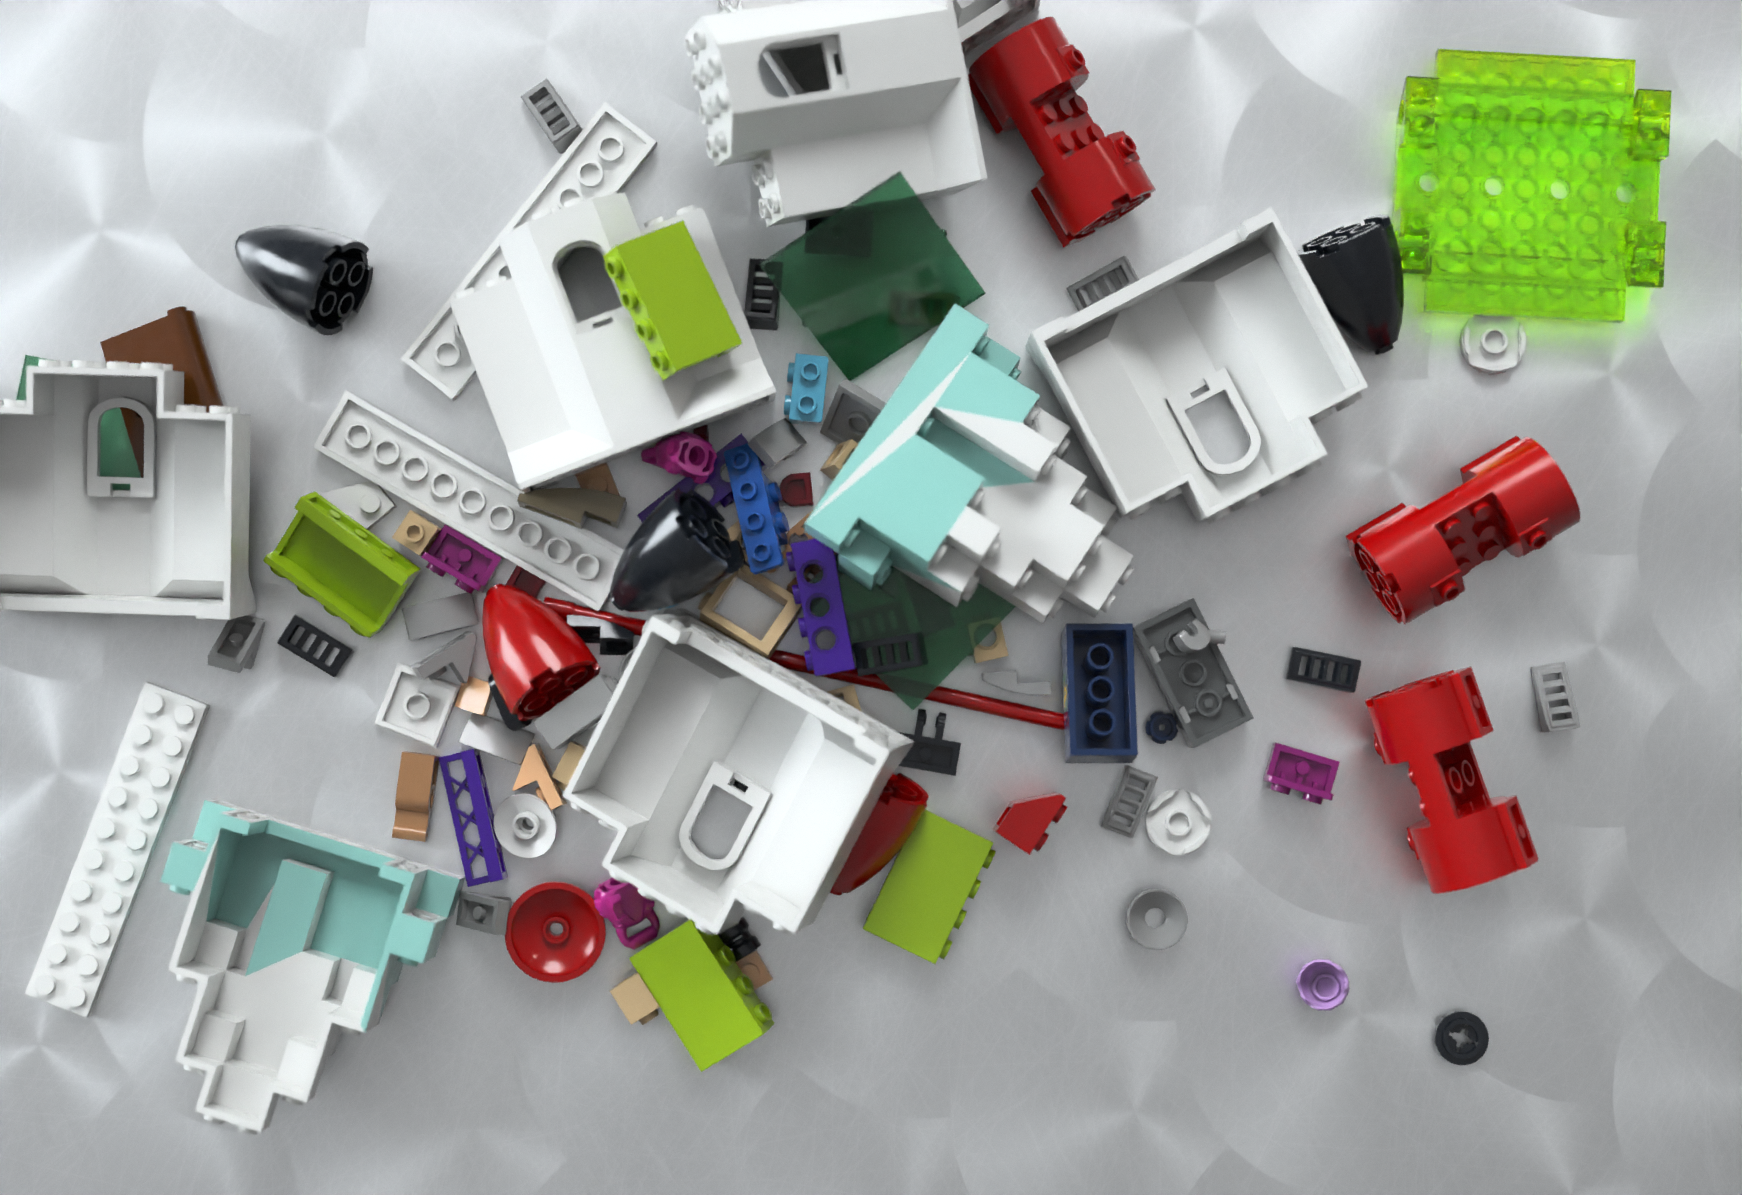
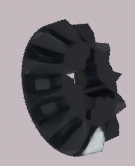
M1455 1011L1448 1016H1444L1438 1027L1435 1028L1434 1043L1440 1055L1450 1063L1456 1065L1472 1064L1478 1061L1487 1050L1489 1043L1488 1030L1483 1021L1470 1012ZM1462 1029H1465V1035L1474 1042H1462L1460 1047H1456L1457 1041L1449 1033H1460Z

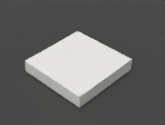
M398 663L374 725L438 748L461 686L438 677L431 681L428 677L423 680L417 677L412 667Z

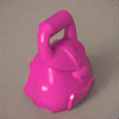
M680 431L679 434L671 435L659 441L654 447L642 450L641 458L642 461L665 469L673 475L690 476L695 483L702 485L714 471L717 454L710 442L696 434Z
M610 878L599 884L598 888L594 891L595 908L602 917L607 918L612 923L620 942L624 946L635 950L655 939L658 935L660 924L658 916L653 910L655 902L642 896L638 892L639 888L629 882L622 883L614 878ZM645 918L650 921L651 926L629 938L627 937V928L639 924Z

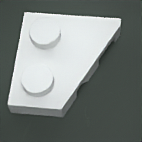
M372 481L318 493L368 531L397 507L385 491Z

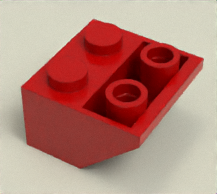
M1053 792L1010 801L993 827V830L1029 855L1033 849L1038 852L1049 836L1045 833V830L1051 821L1057 824L1065 813L1067 806L1063 803L1066 797L1060 793Z

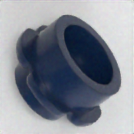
M1157 711L1150 716V721L1146 722V733L1152 737V741L1155 743L1164 744L1167 740L1172 741L1178 733L1176 728L1177 722L1171 713L1164 714L1163 711ZM1160 724L1165 726L1163 731L1159 730Z

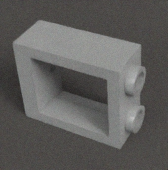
M606 675L596 676L533 722L552 750L562 749L570 741H573L600 721L619 683L615 677L612 678L610 676L608 678Z

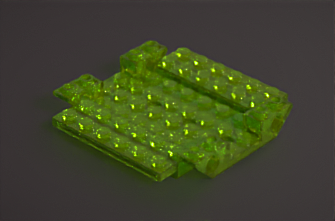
M1438 49L1435 52L1434 77L1406 76L1396 123L1392 226L1398 242L1403 274L1422 275V282H1425L1423 312L1621 323L1625 321L1626 282L1628 287L1662 289L1664 287L1666 222L1658 221L1660 162L1669 156L1671 90L1637 89L1634 97L1636 62L1634 59ZM1429 175L1435 179L1436 188L1434 191L1428 192L1421 188L1419 182L1421 176ZM1487 179H1496L1500 183L1501 192L1499 195H1491L1487 192L1485 188ZM1559 182L1565 186L1567 191L1565 198L1558 199L1552 195V183ZM1618 186H1626L1630 189L1632 193L1630 202H1622L1618 199L1616 195Z

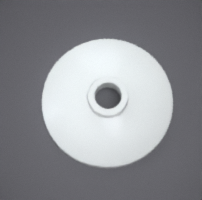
M526 793L514 794L502 801L495 812L493 824L496 837L500 844L511 854L521 858H535L547 852L553 845L557 835L556 818L549 806L539 797ZM526 818L533 822L534 827H530L526 823Z

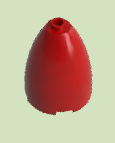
M497 584L486 592L487 596L483 601L482 613L486 656L502 699L509 712L514 715L517 714L519 720L524 721L541 717L555 707L557 703L562 702L573 694L574 690L577 691L599 675L601 667L586 643L557 612L544 602L511 585Z
M898 773L897 776L895 774L891 775L830 893L835 895L850 893L869 881L895 857L916 828L927 807L926 802L929 795L920 785L902 773Z

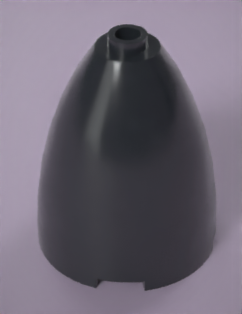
M1389 215L1368 217L1364 219L1365 225L1356 223L1344 227V225L1302 244L1303 252H1300V250L1296 251L1335 325L1353 342L1366 351H1374L1375 355L1388 352L1394 348L1393 343L1398 340L1404 308L1402 261Z
M273 225L248 230L240 235L235 243L236 256L244 272L255 287L282 312L320 334L333 335L343 330L342 323L349 317L352 310L356 313L359 312L369 292L373 267L368 265L366 254L369 250L368 247L357 240L339 233L301 225Z
M677 488L665 498L643 521L621 555L610 586V599L614 606L621 611L625 610L627 612H643L666 608L708 591L738 571L744 565L743 550L738 540L734 539L732 541L730 539L727 529L722 524L725 519L719 511L703 496L692 489L684 493L680 488Z

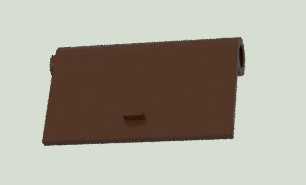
M185 306L176 307L167 311L168 316L100 342L106 363L173 364V371L184 372V405L206 406V413H209V406H223L195 311H187ZM120 407L141 478H144L143 419L136 411Z

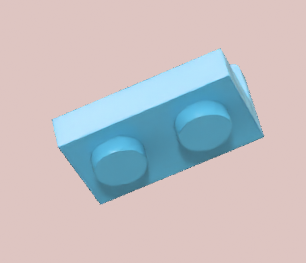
M796 353L795 363L789 362L787 382L793 384L791 396H785L784 415H789V422L791 424L803 425V422H822L828 357Z

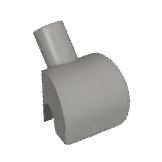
M1195 618L1186 625L1191 631L1192 636L1183 630L1173 637L1174 643L1182 652L1195 653L1206 647L1208 643L1225 644L1226 632L1208 630L1204 624Z

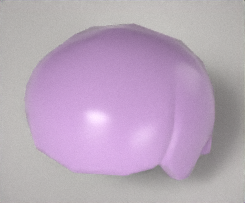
M1314 959L1302 967L1297 977L1296 984L1302 1000L1318 1011L1335 1009L1344 1003L1349 993V980L1346 972L1341 966L1328 959Z

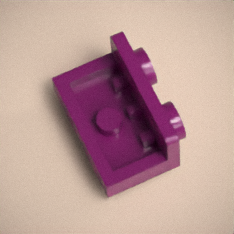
M446 524L428 553L424 552L422 558L429 562L426 568L441 577H444L447 572L457 578L456 586L470 594L473 593L474 589L484 592L503 561L502 557Z
M1274 742L1263 781L1271 783L1270 790L1289 795L1290 790L1293 789L1303 792V800L1321 805L1323 799L1332 801L1334 794H1331V790L1340 762Z

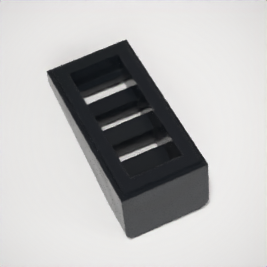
M750 258L744 315L750 329L778 330L782 260ZM756 272L774 273V278L756 277ZM755 286H772L773 290L755 289ZM754 299L772 300V302L754 303Z
M294 614L277 641L279 645L334 678L353 650ZM299 626L305 628L297 643H291L290 640ZM313 633L317 637L306 652L301 648L310 634ZM324 640L328 642V645L319 659H317L313 655ZM336 647L340 651L329 666L324 662L333 648Z
M923 632L853 643L858 676L928 665ZM907 641L912 643L914 660L911 661ZM893 643L899 644L901 662L899 663L896 662ZM881 645H885L888 665H883L880 651ZM869 647L872 648L875 666L870 668L866 648Z
M1292 647L1285 679L1354 693L1361 660ZM1302 656L1308 657L1304 676L1298 675ZM1315 659L1321 660L1317 678L1312 677ZM1329 662L1334 663L1331 681L1325 680ZM1343 665L1348 666L1345 684L1339 683Z

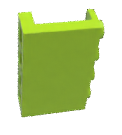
M683 220L618 244L604 255L606 271L614 279L620 291L621 302L629 310L635 322L636 333L644 341L649 351L651 364L659 372L663 380L681 370L715 356L721 357L742 344L737 330Z
M315 491L300 497L294 507L298 510L296 516L275 550L266 554L263 561L270 566L274 574L287 578L294 583L300 593L307 597H313L324 605V609L329 614L340 617L350 624V628L355 633L368 638L383 630L421 568Z
M925 809L916 828L899 850L867 916L863 929L933 964H936L938 957L945 959L952 944V941L948 940L953 927L956 929L960 928L967 911L962 909L967 897L971 899L975 897L981 881L976 878L982 867L988 869L996 853L995 850L991 849L993 842Z
M689 919L655 942L642 948L629 959L702 1072L765 1034L774 1025L770 1009L759 1000L754 992L752 981L747 975L742 973L736 964L732 950L724 945L718 934L714 933L711 935L699 930L695 926L696 922Z

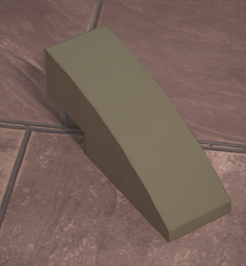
M560 487L540 489L519 494L517 499L519 506L580 529L583 528L587 517L618 528L627 506L625 497L586 488Z

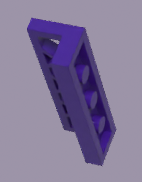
M471 749L439 757L467 886L471 887L508 878L501 844L494 831V813L480 751ZM462 759L466 774L463 782L451 776L448 762ZM453 783L459 786L456 793L454 790ZM463 790L470 793L473 806L470 815L458 808L457 799ZM460 815L467 819L463 826ZM470 822L477 825L480 843L477 847L465 839L464 832ZM468 848L474 851L471 857H469ZM479 854L485 859L488 875L474 878L471 864Z

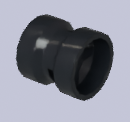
M744 916L741 917L738 924L718 934L722 942L734 953L735 962L761 946L757 937L750 934L748 930L749 924ZM742 935L741 938H739V939H737L736 941L733 942V940H734L735 938H737L738 936Z

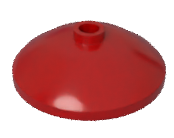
M552 881L541 883L528 889L515 901L508 913L506 935L504 936L510 957L524 973L540 981L559 983L581 976L594 965L603 950L606 925L604 917L595 908L594 898L589 893L567 882ZM553 923L562 925L563 931L560 934H554L551 931Z

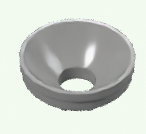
M1150 889L1136 896L1128 908L1126 917L1127 927L1134 940L1141 946L1152 950H1164L1177 944L1184 936L1188 924L1187 911L1182 901L1175 894L1163 889ZM1152 908L1161 909L1165 916L1163 924L1156 928L1148 926L1145 921L1146 913Z

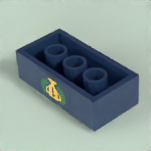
M1066 624L1061 633L1065 763H1132L1138 756L1133 624Z

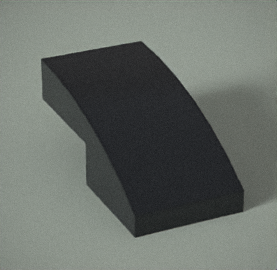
M567 615V623L585 643H600V655H626L633 649L634 633L599 618Z

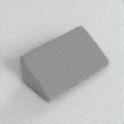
M472 712L459 743L522 765L535 733L524 729L512 731L502 721Z

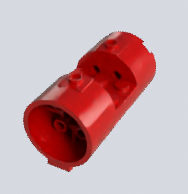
M1054 17L1037 20L1013 32L985 51L970 66V73L967 75L970 89L996 134L1018 128L1044 172V175L1037 181L1036 187L1031 190V193L1063 247L1078 243L1096 232L1095 227L1099 229L1125 216L1150 198L1151 193L1156 191L1139 162L1140 157L1136 152V145L1132 138L1126 135L1124 130L1105 136L1103 130L1093 122L1088 114V106L1085 100L1075 92L1086 82L1089 71L1085 66L1084 56L1073 44L1070 45Z
M1515 436L1460 468L1463 484L1421 509L1414 505L1406 507L1402 502L1346 535L1351 556L1357 562L1360 571L1365 570V574L1373 586L1371 589L1374 595L1396 622H1403L1405 625L1434 607H1438L1446 601L1454 600L1460 593L1465 591L1462 577L1482 562L1494 559L1504 549L1514 557L1525 556L1533 550L1542 548L1553 537L1579 523L1580 509L1569 482L1551 455L1537 441L1530 437H1524L1520 440L1518 436Z
M1472 667L1459 669L1455 672L1451 670L1426 677L1393 689L1392 692L1385 691L1365 700L1375 729L1373 734L1377 754L1382 757L1384 765L1408 761L1410 766L1408 769L1409 778L1413 785L1417 786L1420 794V809L1426 818L1406 828L1408 831L1407 840L1409 847L1415 852L1417 860L1421 861L1431 893H1447L1487 883L1518 870L1526 869L1539 860L1517 796L1489 797L1472 749L1471 740L1481 738L1494 731Z

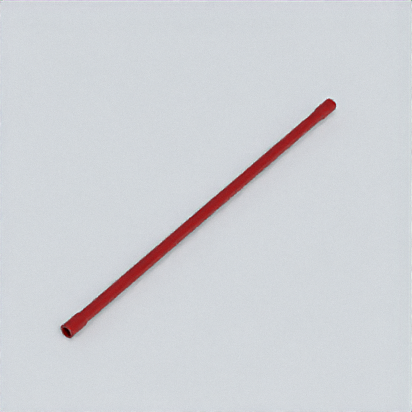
M545 597L543 601L565 621H567V615L599 618L618 624L638 636H642V628L646 623V620L602 610L598 612L593 608L579 606L573 602ZM775 650L769 659L786 669L815 675L814 670H807L805 656ZM857 667L856 670L821 676L1064 731V714L884 673L858 676Z

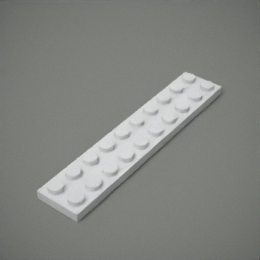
M604 102L401 357V360L455 401L475 376L476 370L449 301L456 299L455 294L462 290L474 288L476 292L488 287L486 282L500 276H505L507 280L513 278L498 239L504 236L503 233L505 231L532 221V215L542 210L552 209V212L564 209V203L574 198L584 197V200H588L611 191L620 193L656 148L657 142ZM575 248L561 257L557 265L558 270Z
M345 391L313 448L599 612L611 594L610 586L615 569L624 551L622 548L585 527L580 529L520 507L517 499L519 494L524 493L521 490L352 393Z
M150 682L144 683L25 992L26 995L84 1017L91 1016L208 713L209 704Z

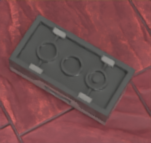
M1194 598L1133 627V637L1189 748H1195L1254 719L1217 644L1208 643L1206 647L1195 653H1185L1173 641V637L1183 630L1192 636L1191 631L1186 625L1195 618L1210 630Z

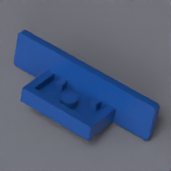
M748 443L726 450L724 457L750 570L753 574L757 575L784 565L780 546L788 544L786 532L789 531V524L785 514L780 511L779 501H782L780 488L776 482H772L763 474L760 458Z

